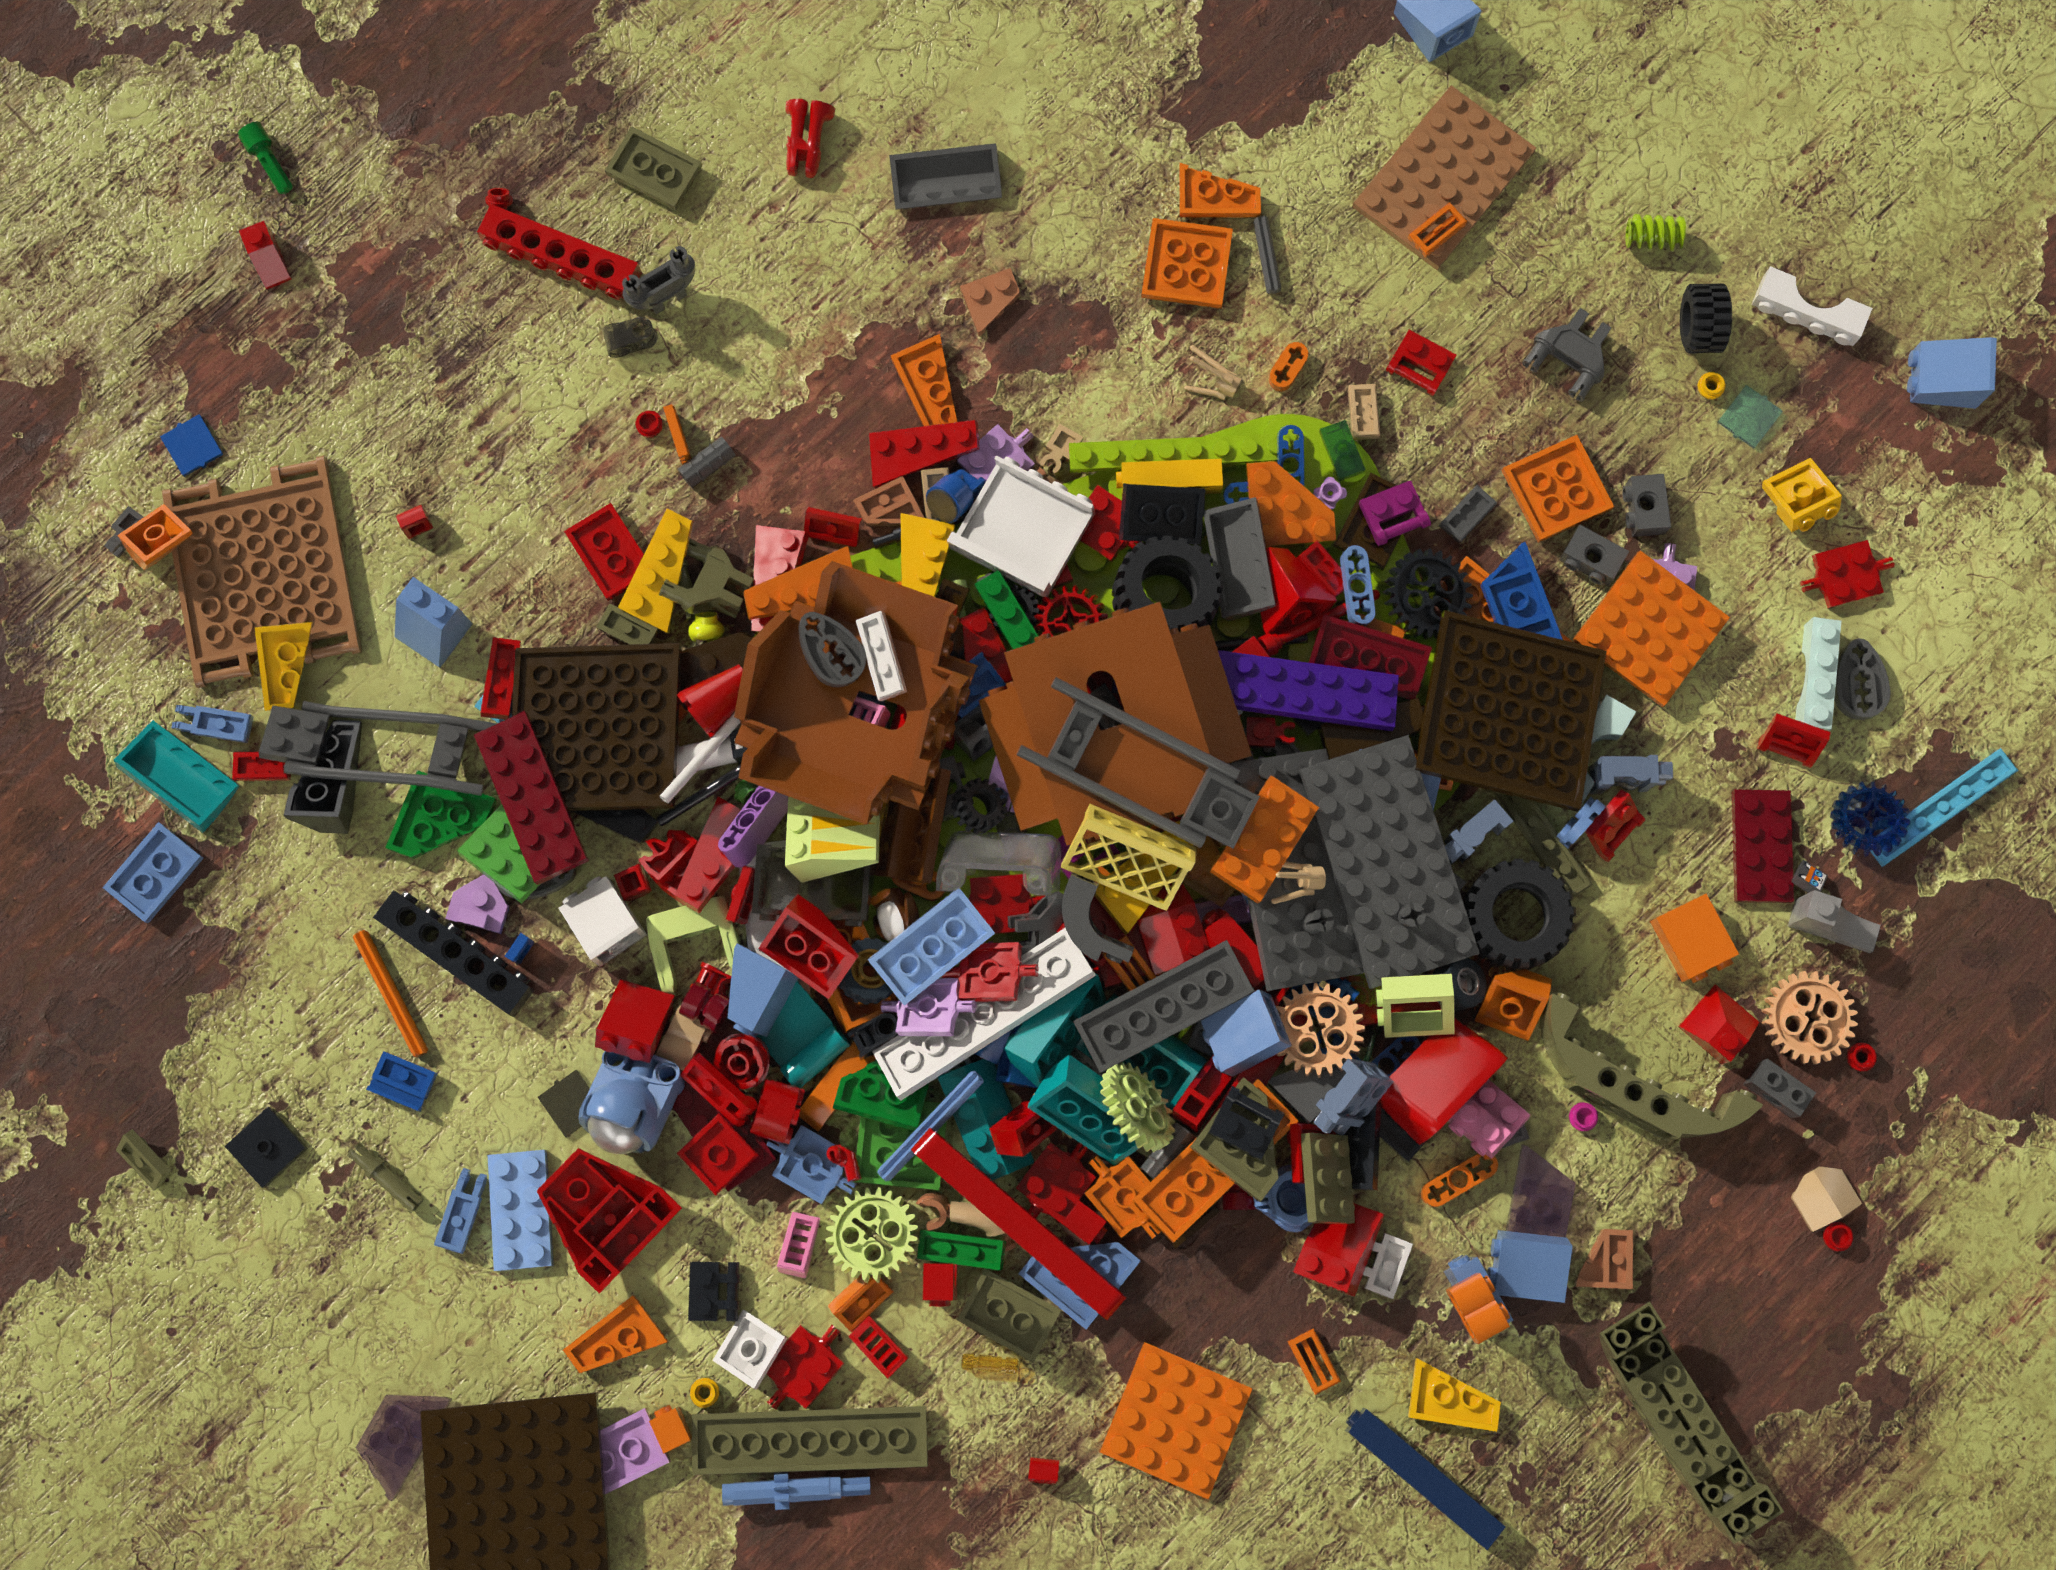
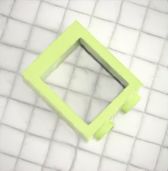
M1452 974L1381 978L1382 989L1376 990L1377 1007H1383V1009H1377L1378 1026H1384L1385 1038L1455 1034ZM1440 1001L1441 1010L1391 1013V1004Z

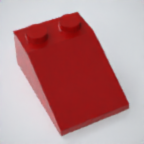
M799 894L786 906L758 948L827 999L832 996L859 957L825 914Z
M1355 1203V1223L1314 1224L1303 1244L1293 1273L1353 1297H1355L1385 1215Z

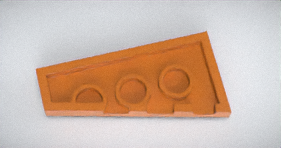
M940 334L890 355L922 425L930 426L957 422Z
M848 546L744 590L743 594L749 620L775 616L780 610L790 613L796 601L815 607L821 573L829 563L834 561L853 568Z

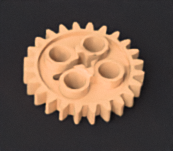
M1806 971L1799 973V979L1794 973L1788 975L1789 983L1784 979L1779 980L1778 984L1781 989L1777 987L1770 989L1775 997L1764 999L1766 1003L1771 1005L1770 1008L1762 1009V1013L1769 1015V1019L1762 1021V1024L1770 1025L1771 1027L1765 1035L1775 1036L1771 1045L1781 1044L1782 1047L1779 1053L1781 1055L1790 1051L1791 1061L1796 1060L1800 1055L1801 1064L1808 1063L1810 1057L1813 1064H1818L1821 1057L1825 1062L1830 1061L1831 1053L1834 1056L1841 1055L1842 1053L1838 1046L1842 1048L1849 1047L1850 1045L1845 1038L1855 1037V1034L1849 1030V1027L1858 1026L1857 1022L1850 1020V1016L1858 1012L1849 1010L1848 1006L1855 1001L1854 999L1845 1000L1844 996L1848 990L1838 991L1837 988L1840 983L1838 980L1829 984L1828 974L1819 980L1818 971L1812 972L1809 978ZM1798 991L1805 994L1807 998L1805 1006L1800 1005L1796 1000ZM1816 994H1818L1820 996V999L1818 1003L1814 1005L1816 1001ZM1825 1003L1833 1008V1016L1831 1018L1827 1017L1823 1012V1005ZM1811 1012L1810 1017L1814 1019V1022L1808 1023L1809 1018L1805 1014ZM1788 1017L1796 1022L1795 1032L1789 1031L1785 1023ZM1805 1029L1803 1041H1800L1799 1036ZM1814 1029L1819 1030L1823 1034L1821 1044L1813 1039Z
M1314 983L1313 991H1309L1304 984L1302 994L1293 989L1292 1000L1287 997L1282 998L1285 1008L1276 1006L1292 1045L1277 1053L1279 1057L1287 1054L1284 1063L1287 1066L1295 1062L1294 1071L1296 1073L1304 1067L1307 1077L1312 1070H1316L1318 1078H1321L1322 1070L1324 1069L1327 1070L1330 1076H1333L1332 1067L1336 1066L1339 1070L1343 1071L1341 1068L1343 1066L1342 1062L1352 1059L1350 1053H1360V1049L1355 1043H1364V1038L1357 1035V1033L1364 1032L1365 1026L1356 1023L1363 1020V1015H1354L1358 1009V1004L1349 1006L1348 1003L1351 996L1348 994L1340 998V988L1336 989L1334 993H1330L1329 984H1326L1322 991L1319 990L1318 984ZM1309 1006L1314 1008L1318 1025L1322 1029V1038L1327 1049L1326 1054H1322L1315 1032H1312L1314 1028L1308 1010ZM1329 1006L1335 1010V1014L1331 1018H1323L1319 1014L1320 1010L1323 1007ZM1301 1014L1307 1017V1023L1300 1027L1293 1025L1291 1022L1296 1015ZM1337 1033L1343 1036L1344 1041L1338 1046H1333L1328 1042V1038L1332 1034ZM1305 1042H1312L1315 1044L1316 1049L1311 1054H1305L1300 1051V1046Z

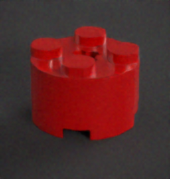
M765 1079L750 1133L779 1143L789 1144L793 1133V1128H790V1125L796 1126L800 1114V1108L795 1106L801 1105L805 1090L775 1080Z

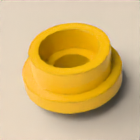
M1708 372L1701 376L1697 388L1704 398L1717 399L1724 393L1726 383L1720 374ZM1707 383H1712L1715 386V390L1708 389Z
M710 1378L698 1379L691 1386L690 1397L692 1402L698 1407H710L719 1398V1387ZM701 1388H709L710 1396L708 1398L701 1397Z

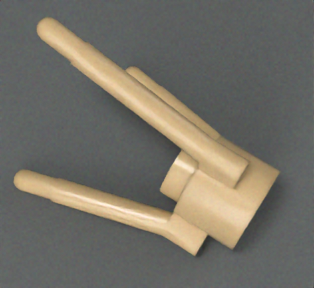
M1191 345L1190 350L1207 363L1194 356H1191L1190 360L1218 377L1214 387L1218 388V391L1188 385L1184 389L1194 393L1214 396L1223 401L1226 396L1233 398L1242 378L1227 370L1202 350Z
M1286 861L1283 865L1284 868L1296 869L1298 872H1277L1276 877L1297 879L1298 886L1303 887V889L1273 898L1271 902L1272 904H1277L1301 896L1314 895L1315 890L1325 887L1326 874L1322 866L1312 867L1311 864Z

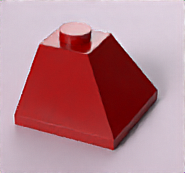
M1714 984L1678 1027L1723 1065L1731 1062L1746 1045L1758 1026L1759 1021Z

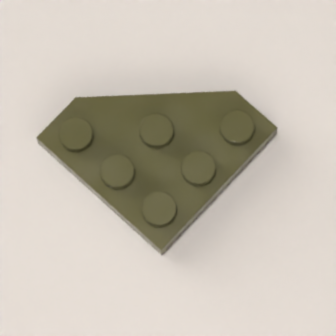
M1243 1077L1236 1086V1088L1240 1089L1239 1093L1268 1107L1267 1095ZM1233 1103L1230 1109L1265 1129L1269 1124L1268 1120ZM1217 1111L1190 1146V1149L1258 1202H1261L1279 1178L1275 1163L1273 1138L1262 1160L1259 1161L1208 1134L1218 1113Z

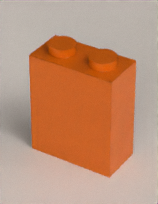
M1707 893L1650 921L1682 982L1691 979L1692 983L1706 978L1708 977L1707 970L1716 966L1717 970L1720 971L1734 964L1731 958L1739 955Z

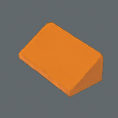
M860 1274L828 1307L840 1322L852 1332L893 1293V1290L882 1278L880 1283H877L873 1275H871L868 1283H865L862 1279V1274Z

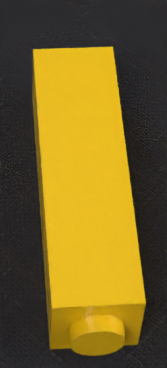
M1222 459L1122 462L1121 472H1116V488H1122L1123 493V483L1204 488L1206 489L1205 494H1221L1223 488Z

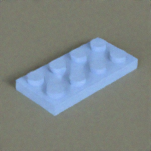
M958 887L871 956L868 961L905 1006L993 936L995 932Z
M547 1150L487 1155L494 1271L554 1266L551 1219L537 1193V1190L548 1179Z

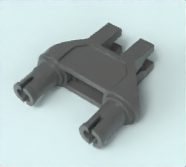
M682 246L675 247L677 252L674 249L670 251L669 256L671 260L641 278L635 275H629V281L627 278H624L622 285L624 288L623 297L626 303L640 310L652 309L655 315L665 310L663 302L675 296L678 301L687 296L685 289L692 281L696 270L694 259L691 255L687 254L686 249Z
M1579 308L1569 324L1538 333L1534 337V347L1522 362L1523 366L1528 368L1534 360L1530 371L1537 372L1547 355L1551 354L1578 371L1581 375L1568 393L1574 398L1578 390H1581L1576 398L1579 402H1583L1592 386L1600 383L1604 378L1601 344L1612 328L1602 322L1592 338L1581 333L1579 329L1589 315L1582 308Z
M1059 891L1051 892L1043 897L1029 913L1008 916V927L1010 929L1015 928L1016 932L1028 931V940L1019 941L1022 945V955L1057 933V929L1063 923V893Z

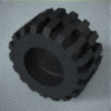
M1724 283L1689 284L1683 294L1680 307V336L1683 347L1688 354L1723 353L1728 345L1732 329V302L1728 288Z

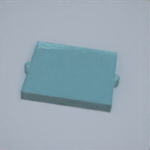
M1746 385L1717 423L1733 433L1734 438L1741 439L1754 449L1783 411L1768 401L1766 395L1761 396Z

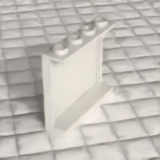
M995 456L996 465L957 533L951 532L947 543L951 550L994 572L999 570L1003 577L1026 587L1042 597H1048L1095 515L1094 506L1088 497L1082 494L1075 496L1067 492L1068 489L1061 483L1054 481L1051 484L1044 480L1043 475L1033 469L1026 471L1019 467L1018 462L1009 457L1002 459Z

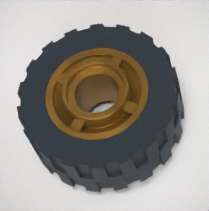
M864 938V940H857L851 945L859 957L845 975L839 987L854 1002H861L864 1005H869V1003L877 1004L881 1000L887 999L893 993L876 970V976L868 977L862 969L863 966H871L874 969L868 959L888 944L887 942L884 943L877 938Z

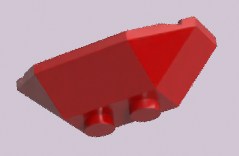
M1181 883L1167 911L1150 904L1136 922L1151 970L1156 977L1209 950L1195 903L1183 883ZM1165 885L1156 897L1165 899L1168 893Z

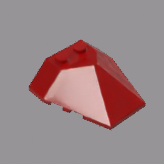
M580 1148L537 1190L552 1223L555 1225L565 1248L575 1264L574 1266L578 1274L599 1294L682 1209L662 1187Z

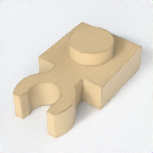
M1059 424L1046 445V450L1051 452V454H1047L1041 459L1040 468L1044 469L1047 463L1052 462L1056 465L1053 469V475L1057 476L1061 471L1062 459L1070 463L1069 443L1082 442L1083 436Z

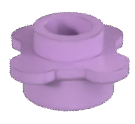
M1327 477L1320 488L1314 489L1313 494L1332 510L1340 499L1346 497L1347 491L1334 478ZM1331 491L1333 494L1329 496L1327 492Z

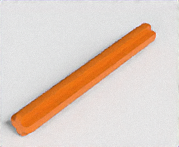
M366 930L359 931L353 935V939L410 1052L416 1058L426 1054L428 1048L369 932Z

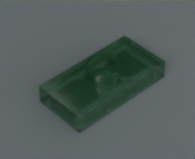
M1346 420L1319 430L1338 481L1365 472L1366 469Z

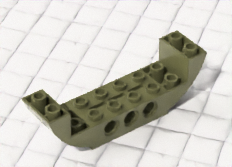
M1558 992L1557 995L1554 993L1549 995V1000L1540 1016L1541 1035L1546 1052L1554 1068L1565 1080L1563 1087L1665 1141L1710 1135L1739 1125L1749 1119L1763 1106V1104L1756 1101V1095L1744 1089H1741L1740 1092L1736 1090L1722 1094L1714 1112L1702 1106H1699L1698 1109L1688 1104L1689 1099L1676 1092H1673L1671 1095L1661 1090L1663 1085L1649 1078L1644 1081L1635 1076L1637 1072L1634 1069L1623 1064L1620 1067L1609 1062L1611 1059L1609 1056L1596 1050L1592 1053L1584 1049L1585 1044L1573 1037L1565 1039L1564 1036L1579 1007L1573 1004L1574 1000L1563 993ZM1601 1075H1603L1607 1080L1606 1086H1604L1601 1082ZM1627 1088L1632 1092V1100L1627 1096ZM1653 1103L1658 1106V1114L1653 1109Z
M1648 1302L1599 1333L1602 1348L1619 1381V1385L1682 1484L1715 1526L1733 1544H1736L1784 1513V1510L1768 1485L1758 1483L1661 1332L1666 1326L1652 1304Z

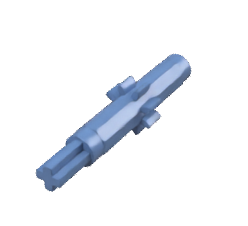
M788 1472L774 1473V1480L722 1484L723 1506L775 1503V1510L789 1509V1502L840 1499L842 1496L870 1495V1477L788 1479Z

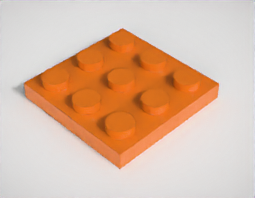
M1153 218L1141 298L1222 309L1233 229Z
M1578 435L1503 467L1501 470L1538 543L1614 508Z

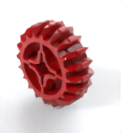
M1062 586V594L1059 595L1053 589L1051 591L1053 599L1043 597L1042 601L1046 606H1036V608H1039L1040 614L1034 615V617L1036 618V623L1039 624L1033 628L1036 633H1041L1039 636L1050 633L1051 637H1053L1050 631H1055V633L1071 631L1067 624L1068 612L1075 624L1088 620L1090 624L1108 619V614L1100 613L1105 607L1103 603L1094 605L1098 600L1097 595H1093L1089 599L1087 598L1089 593L1087 588L1083 590L1082 594H1078V586H1073L1072 593H1068L1067 587ZM1072 604L1084 607L1091 615L1076 612ZM1063 605V615L1054 618L1053 622H1048L1050 614L1057 607Z

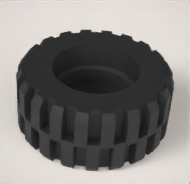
M1163 536L1162 540L1159 541L1157 537L1149 538L1145 545L1142 542L1138 543L1133 547L1132 552H1128L1123 558L1112 587V596L1114 597L1112 601L1113 609L1117 611L1128 608L1129 611L1154 604L1146 596L1142 582L1154 575H1168L1181 581L1187 587L1192 598V603L1187 607L1176 610L1163 608L1169 630L1178 628V631L1181 632L1180 628L1197 623L1198 628L1211 625L1222 600L1223 581L1219 579L1221 575L1218 566L1211 565L1214 559L1209 553L1204 555L1201 552L1202 547L1196 543L1191 546L1187 544V539L1179 537L1177 541L1172 540V536Z
M1514 859L1512 862H1500L1485 871L1473 883V886L1465 896L1466 902L1464 907L1480 953L1478 955L1482 959L1485 957L1491 961L1490 964L1497 968L1504 966L1506 970L1515 971L1517 969L1530 970L1536 966H1541L1559 954L1561 949L1569 942V936L1574 931L1575 923H1573V917L1576 916V907L1571 905V900L1574 899L1572 892L1565 890L1563 885L1566 882L1562 877L1557 879L1553 875L1554 870L1548 866L1546 868L1540 867V862L1533 860L1524 862L1523 859ZM1508 890H1523L1535 897L1542 907L1544 925L1539 934L1530 940H1512L1501 933L1494 922L1493 905L1499 895Z

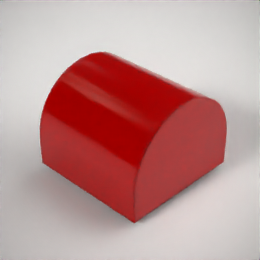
M422 504L396 515L398 524L408 539L433 528Z
M636 864L614 875L624 901L641 898L652 891L641 864Z
M1030 1457L1028 1481L1056 1485L1058 1482L1059 1460Z

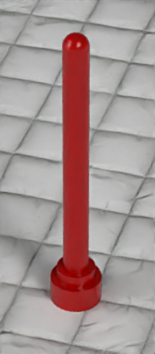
M1376 589L1373 590L1374 601L1380 598V592ZM1366 598L1359 600V608H1361V603L1363 602V600H1366ZM1346 603L1278 635L1276 633L1272 635L1267 633L1259 637L1258 642L1270 657L1278 654L1283 644L1319 628L1324 614L1336 618L1346 615Z

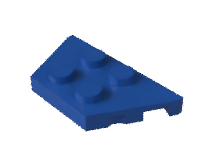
M1523 542L1480 585L1494 623L1563 640L1527 544Z

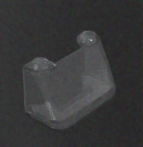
M973 831L955 832L948 838L936 877V891L958 890L963 886L968 875L975 874L976 869L1023 871V883L1028 892L1034 895L1052 896L1060 890V842L1056 837L1049 834L979 832L975 834Z

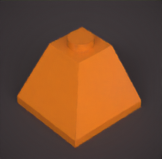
M163 504L121 532L118 537L130 557L145 571L171 553L189 538L193 532Z
M1526 969L1495 975L1474 1021L1529 1041L1549 1000L1552 979Z

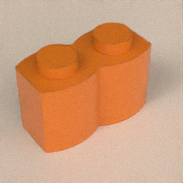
M1475 1273L1446 1289L1453 1306L1461 1317L1474 1343L1480 1344L1510 1327L1507 1322L1510 1319V1315L1502 1302L1497 1304L1492 1294L1495 1292V1288L1488 1276L1483 1277L1481 1273Z

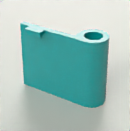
M796 981L768 1036L757 1035L768 1047L769 1054L780 1065V1070L792 1086L802 1088L851 1046L846 1036L798 981Z

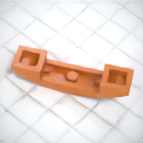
M854 1041L831 1067L800 1108L799 1117L817 1132L823 1128L836 1112V1109H833V1104L841 1078L850 1073L853 1074L865 1068L867 1064L877 1060L874 1055L860 1060L858 1056L860 1052Z

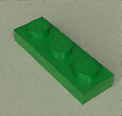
M999 570L974 584L1012 650L1035 643L1034 638L1038 637Z
M920 1230L917 1259L1003 1270L1006 1241Z

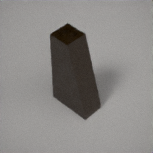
M1419 698L1397 703L1395 728L1393 731L1328 722L1320 724L1318 732L1323 749L1327 750L1328 760L1409 735V738H1412L1421 731L1425 705H1420Z

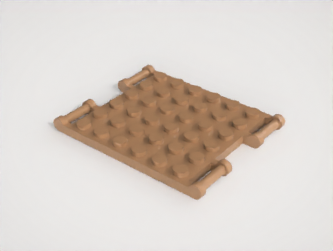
M325 455L318 456L313 461L280 467V465L270 467L273 485L221 496V485L216 478L208 480V483L174 491L171 488L162 491L164 505L193 532L189 538L172 551L193 679L197 688L207 687V683L243 676V678L253 676V667L249 656L258 654L255 627L313 622L305 656L306 664L316 663L317 659L352 652V654L362 653L330 482L329 465ZM318 471L317 476L283 483V479L286 477ZM210 494L211 499L175 506L176 501ZM348 635L349 641L313 649L312 642ZM237 658L239 660L238 666L204 673L203 666Z

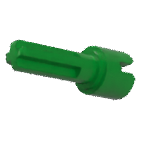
M256 121L243 126L238 131V135L248 154L258 158L279 194L289 193L293 189V185L271 151L272 140L262 124Z

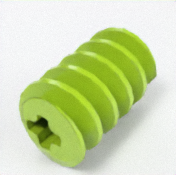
M1634 214L1632 219L1629 217L1626 226V248H1630L1632 242L1636 241L1637 249H1641L1643 242L1647 241L1648 249H1652L1654 242L1658 243L1659 250H1663L1665 243L1669 244L1670 251L1674 250L1676 243H1679L1680 249H1682L1686 232L1684 217L1678 216L1674 222L1672 216H1667L1663 221L1661 215H1656L1654 220H1652L1651 215H1645L1641 219L1640 214Z

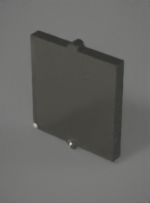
M577 1069L561 1081L556 1080L554 1086L538 1096V1099L565 1138L582 1127L579 1124V1110L590 1089Z

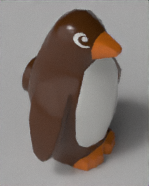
M897 887L884 889L870 900V903L875 906L877 914L873 917V926L877 934L886 941H892L920 918L913 896L909 892L903 895L902 891Z

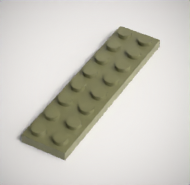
M926 1406L692 1414V1475L928 1467Z

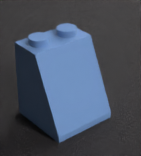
M1397 0L1394 14L1430 63L1474 35L1481 9L1472 0Z
M1997 338L1921 341L1914 350L1910 351L1908 357V366L1912 367L1911 376L1907 383L1910 403L1976 409L1995 391Z
M412 577L396 599L395 638L441 668L473 623L456 605Z
M738 943L734 948L728 1019L735 1022L733 1028L748 1036L756 1038L760 1034L767 1037L799 978L784 967Z

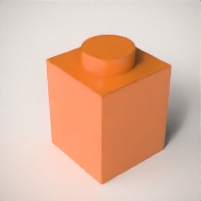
M667 1405L654 1412L656 1418L650 1420L649 1423L663 1454L692 1440V1433L680 1407L672 1409L670 1405Z

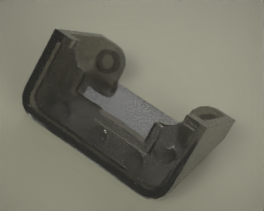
M757 844L752 913L760 915V921L776 922L777 917H780L786 906L799 894L820 909L829 920L845 921V926L862 927V922H868L876 864L801 883L785 867L786 847L777 848L772 847V845Z

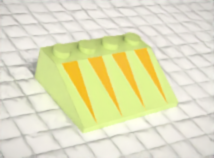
M788 796L785 867L803 883L879 863L880 813L878 816H873L869 823L865 825Z

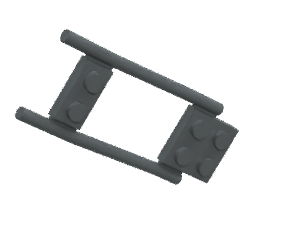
M1055 677L1051 688L1075 699L1076 702L1048 757L1023 745L1018 749L1017 756L1199 848L1203 846L1206 836H1209L1234 849L1260 797L1234 783L1239 775V769ZM1102 714L1208 767L1180 824L1074 771Z
M304 701L302 710L272 706L259 749V758L285 762L284 773L311 778L427 786L482 796L484 785L458 781L457 776L468 730L481 732L497 723L446 714L340 707ZM341 717L439 725L428 767V774L316 767L328 728L329 718Z

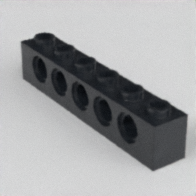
M393 890L373 918L505 1013L515 1017L534 992V989L528 985L531 980L518 971L514 975L505 969L508 964L498 956L494 955L492 958H489L483 953L486 948L474 939H471L468 943L460 936L463 931L450 922L447 926L440 923L438 919L441 916L429 907H426L424 910L415 905L418 899L404 890L400 894ZM415 912V923L411 926H406V916ZM437 928L439 931L437 940L429 942L427 939L429 931ZM460 944L462 948L461 954L457 958L452 959L450 957L451 948L454 945ZM482 960L484 962L483 971L480 974L474 975L472 972L474 963ZM500 977H506V987L501 991H496V980Z

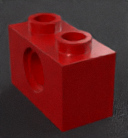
M1023 1101L989 1129L997 1154L1024 1157L1058 1128L1028 1108L1030 1101Z

